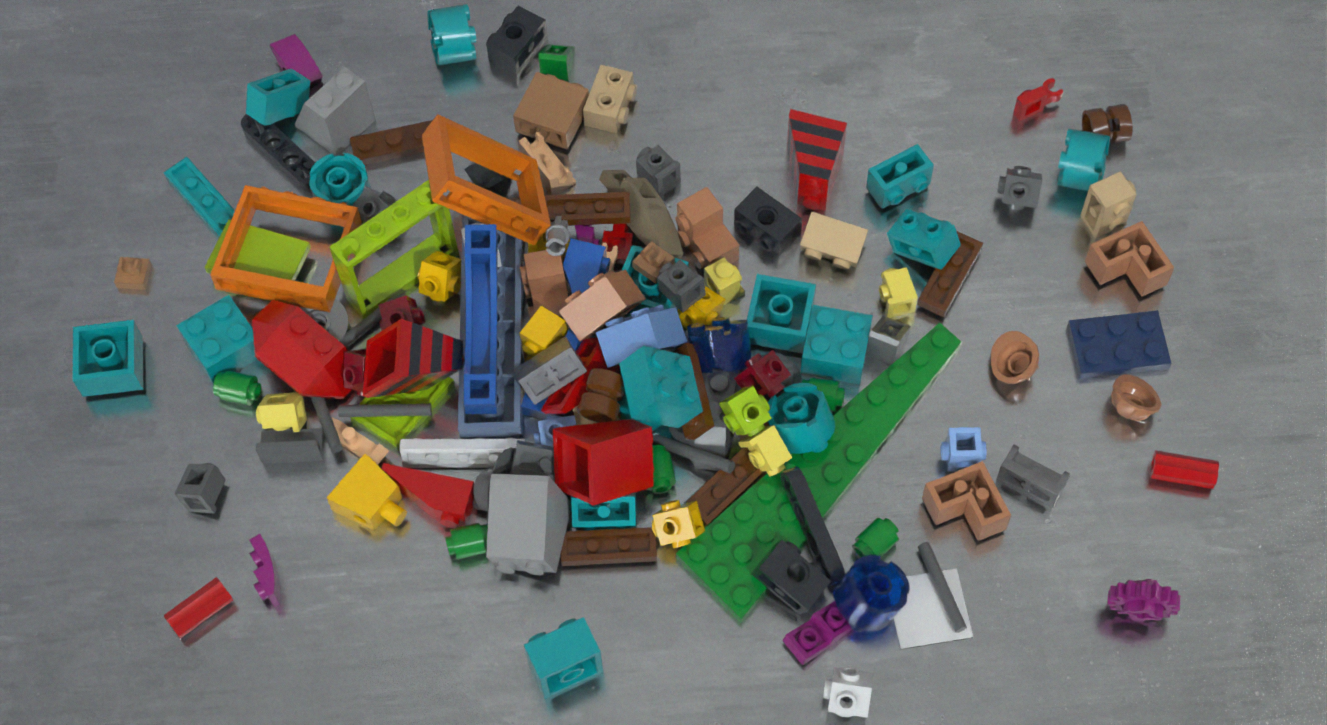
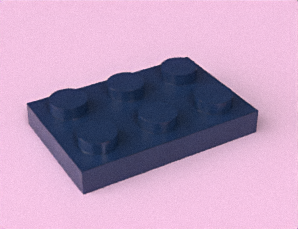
M1158 310L1069 320L1067 327L1079 379L1166 370L1172 364Z

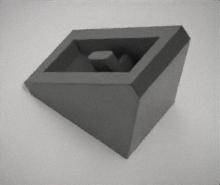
M882 316L870 331L866 356L892 365L900 354L911 326Z

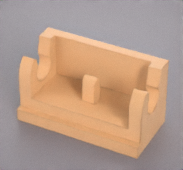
M540 132L535 133L536 140L531 144L525 137L518 141L520 152L537 160L542 186L550 195H558L576 184L572 172L569 168H565L544 142V137Z

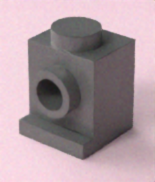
M659 144L652 149L649 146L645 147L639 152L636 160L637 173L642 178L645 177L658 194L681 179L680 163L677 160L674 161Z
M681 260L674 265L671 262L666 263L660 269L659 276L657 277L659 291L680 311H686L706 295L704 278L701 275L697 276Z
M188 464L175 491V496L188 512L215 513L217 508L214 504L226 479L214 464Z

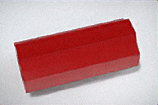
M1155 450L1151 461L1150 478L1214 489L1218 479L1219 462Z
M216 577L163 616L181 639L232 602L233 599L221 581Z

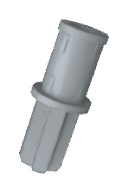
M556 216L555 221L551 222V226L546 231V250L552 256L563 254L565 244L569 240L568 221L562 220L561 216Z

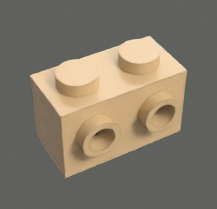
M600 65L583 109L585 126L617 134L620 124L626 123L629 112L628 103L629 101H634L637 93L633 72Z
M1120 171L1090 185L1080 216L1095 238L1109 232L1116 233L1126 226L1137 195L1133 183L1130 180H1126Z
M811 212L800 244V250L805 251L804 256L821 261V258L824 257L833 260L832 265L846 270H849L850 266L856 268L868 230Z

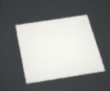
M957 568L942 572L967 626V629L959 633H955L929 573L885 580L900 649L973 637Z

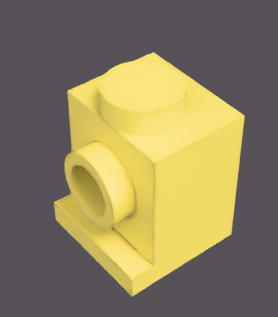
M725 257L704 268V285L725 298L724 305L745 294V290L740 285L742 276L735 265L729 263Z
M907 267L901 269L890 268L882 272V285H879V294L882 302H887L885 316L892 318L915 312L918 297Z
M297 392L266 394L256 409L257 422L262 424V429L273 428L276 431H283L292 427L293 432H300L307 421L303 396Z
M774 425L765 426V429L752 437L747 436L738 442L741 448L748 447L750 451L748 456L752 464L757 469H760L761 472L766 471L769 477L784 470V463L792 458Z

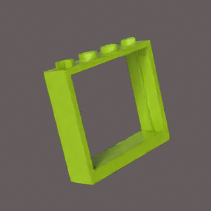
M429 180L329 247L346 299L362 319L366 318L379 307V304L384 303L390 297L395 299L419 283L418 271L422 260L435 251L442 252L440 250L441 247H448L449 250L445 254L454 257L459 255L450 210L432 201ZM427 216L430 217L433 235L360 285L358 284L353 269L355 265ZM353 253L356 257L348 261L347 256ZM366 299L370 302V305L365 307L364 303Z

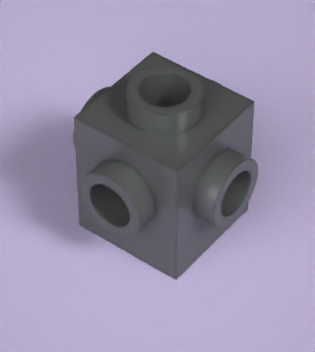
M1014 166V169L1007 168L1006 176H1000L997 193L1002 194V203H1006L1008 208L1023 210L1024 206L1037 208L1042 185V174L1031 172V168L1025 166Z
M365 187L353 206L358 207L362 224H364L397 200L385 191L380 193Z

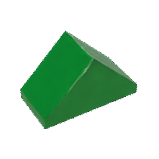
M547 44L539 52L540 73L545 75L551 74L560 80L570 82L575 46Z

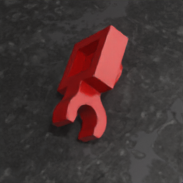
M1054 78L1047 79L1043 86L1036 89L1025 90L1017 97L1013 114L1019 122L1043 111L1045 105L1058 102L1062 98L1064 92L1062 89L1056 92L1049 90L1054 87Z
M627 223L614 224L613 231L604 230L601 246L603 243H607V252H611L615 245L618 247L616 264L625 263L633 245V233H627Z

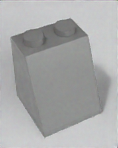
M344 66L304 103L295 123L296 128L331 154L338 156L351 144V137L361 135L375 121L366 82Z
M491 474L486 557L496 566L498 571L508 574L515 573V570L526 571L533 575H543L544 572L556 573L572 505L568 497L550 476Z

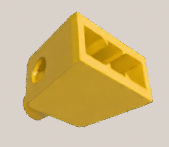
M364 454L326 497L331 510L372 530L377 529L384 519L397 527L404 521L407 515V511L397 505L402 498L399 487L367 454Z

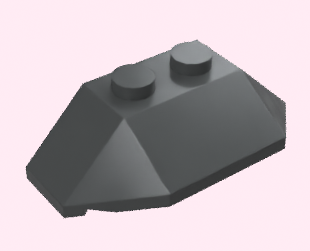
M716 358L700 366L714 427L695 440L685 439L682 426L680 428L669 427V431L676 441L728 459L734 433L727 428L723 420L725 414L719 402L741 390V387L734 378L747 369L744 364L747 361ZM689 459L696 469L719 470Z

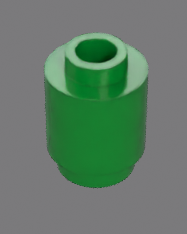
M233 371L219 372L214 380L213 393L223 401L250 406L259 399L261 384L258 383L257 377Z
M812 377L810 380H802L801 383L813 384L817 386L819 391L823 392L831 411L836 412L837 406H843L845 388H840V381Z
M653 445L654 487L647 490L653 491L656 494L668 492L675 485L676 479L671 454L667 452L665 446Z
M877 517L855 538L856 542L852 545V548L865 563L870 564L873 561H878L899 541L897 535L899 530L888 518L882 520Z
M478 522L450 529L451 536L445 537L449 555L455 554L457 560L485 554L487 550L488 524L480 525Z

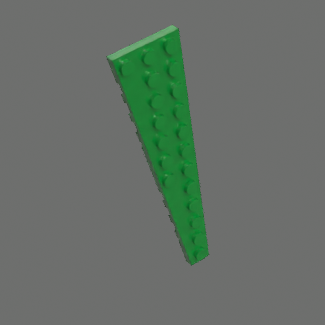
M938 323L833 415L835 430L827 441V448L817 453L812 451L801 454L791 453L792 458L784 463L785 469L781 472L795 466L800 468L822 518L833 509L875 456L879 447L890 437L903 417H906L913 404L925 393L933 379L940 374L961 347L962 342L941 323ZM781 472L770 477L767 473L706 526L702 534L690 540V544L685 545L676 553V559L740 623L745 620L768 589L751 573L772 546L783 540L791 542L801 549L806 541L784 490Z

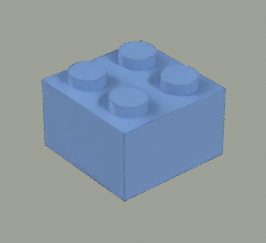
M663 305L650 309L649 307L632 312L629 317L608 321L605 323L606 329L596 332L607 368L619 365L620 362L643 345L668 350L687 343L676 307L664 310Z

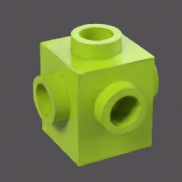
M754 386L744 387L719 402L725 414L723 420L727 428L732 433L735 432L736 435L748 434L749 437H752L765 429L764 423L772 419L768 413L770 410L768 402L761 394L758 395Z

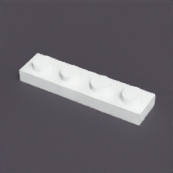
M401 439L400 454L402 465L406 468L494 467L499 455L505 449L515 448L517 440L525 442V439Z

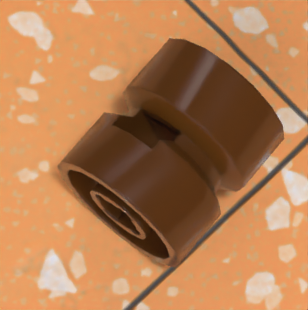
M1125 104L1108 106L1106 111L1102 108L1085 110L1082 113V131L1110 136L1112 143L1129 141L1133 133L1130 111Z
M591 369L586 381V390L588 392L582 394L577 412L582 417L596 423L617 421L621 408L617 401L622 400L626 393L623 378L620 374L609 370Z

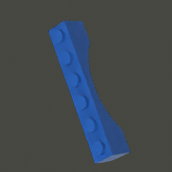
M496 224L465 225L466 337L464 409L466 414H497Z
M570 239L563 262V270L572 294L578 290L583 293L590 288L588 282L600 273L606 274L608 272L611 259L607 258L605 246ZM569 327L566 337L576 352L582 341L578 340ZM525 392L521 405L524 415L542 420L550 416L567 415V413L544 414L541 409L548 397L534 405Z

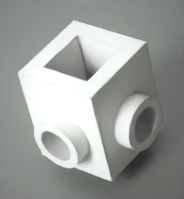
M834 667L832 679L825 680L823 698L829 699L828 712L836 713L842 717L859 716L868 718L873 673L862 672L854 667Z

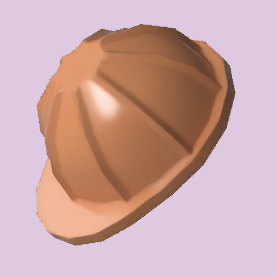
M1009 331L1002 334L992 346L991 367L993 374L1001 382L1017 384L1026 380L1029 381L1036 370L1039 369L1037 345L1032 339L1019 331Z
M1121 375L1112 386V403L1117 412L1125 419L1145 420L1151 414L1159 412L1162 406L1160 398L1153 387L1136 376Z

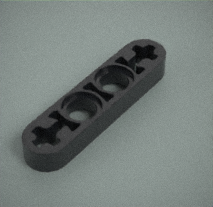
M245 114L241 120V127L245 136L301 189L311 191L310 178H305L302 169L304 168L305 172L310 175L311 168L316 162L274 124L264 126ZM253 123L255 125H260L262 133L260 134L257 128H255L254 126L250 127V125ZM271 138L281 140L275 147H267L265 145ZM289 155H297L299 157L298 161L294 164L284 163V159Z
M795 466L781 472L784 490L815 562L826 572L825 576L831 580L828 586L845 581L846 574L843 564L802 471L799 467Z

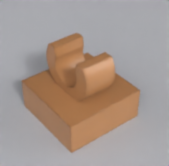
M651 241L632 261V265L635 270L657 284L660 269L669 262L674 265L675 257Z
M120 257L114 280L116 287L146 290L152 267L150 260Z

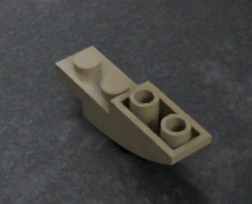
M603 170L599 180L609 193L630 192L631 223H627V225L635 233V236L646 246L652 241L673 257L681 259L683 251L674 222L661 197L645 177L632 178L625 170Z

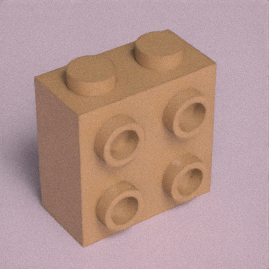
M536 72L513 115L515 132L535 139V133L540 132L544 137V142L568 149L584 118L583 109L589 96V89L578 83L560 80L551 74L545 75Z

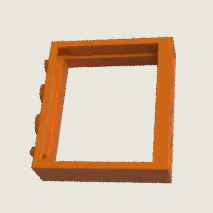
M439 114L436 115L422 134L432 201L483 224H496L497 230L535 246L548 227L551 226L537 160ZM451 152L517 181L521 205L455 176ZM517 169L522 171V173L518 175L514 171ZM447 190L450 191L447 196L443 195V193H446Z
M245 185L210 274L216 290L270 301L276 300L294 306L330 313L341 284L334 260L330 266L324 286L234 269L256 210L344 227L340 238L342 239L361 226L362 221L358 207L349 206L345 202L340 204L329 202L320 197L308 198L298 196L289 191L278 192L263 186L257 188Z

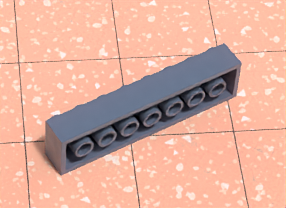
M462 215V229L465 228V225L481 223ZM497 230L498 249L502 266L498 267L497 414H466L464 409L466 281L465 246L462 238L460 340L463 341L464 362L462 369L459 371L458 432L460 439H523V411L521 405L524 389L518 382L514 369L524 363L520 331L524 328V284L520 267L524 266V241Z

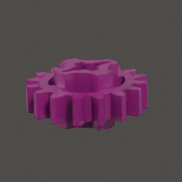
M1153 579L1127 580L1125 584L1118 582L1117 586H1110L1107 605L1110 606L1111 610H1117L1118 614H1128L1131 617L1130 620L1139 622L1143 620L1159 621L1163 617L1170 618V614H1178V611H1180L1181 595H1178L1177 590H1171L1170 586H1159L1160 583Z

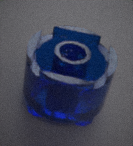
M717 317L711 319V325L696 323L687 326L688 342L693 344L698 355L702 373H713L712 368H722L723 372L738 370L746 367L744 363L752 357L747 320L730 322L729 317Z
M866 555L856 560L833 592V598L841 615L849 622L850 627L858 632L883 629L894 619L907 602L910 585L905 573L892 561L888 564L885 561L879 560L881 556Z

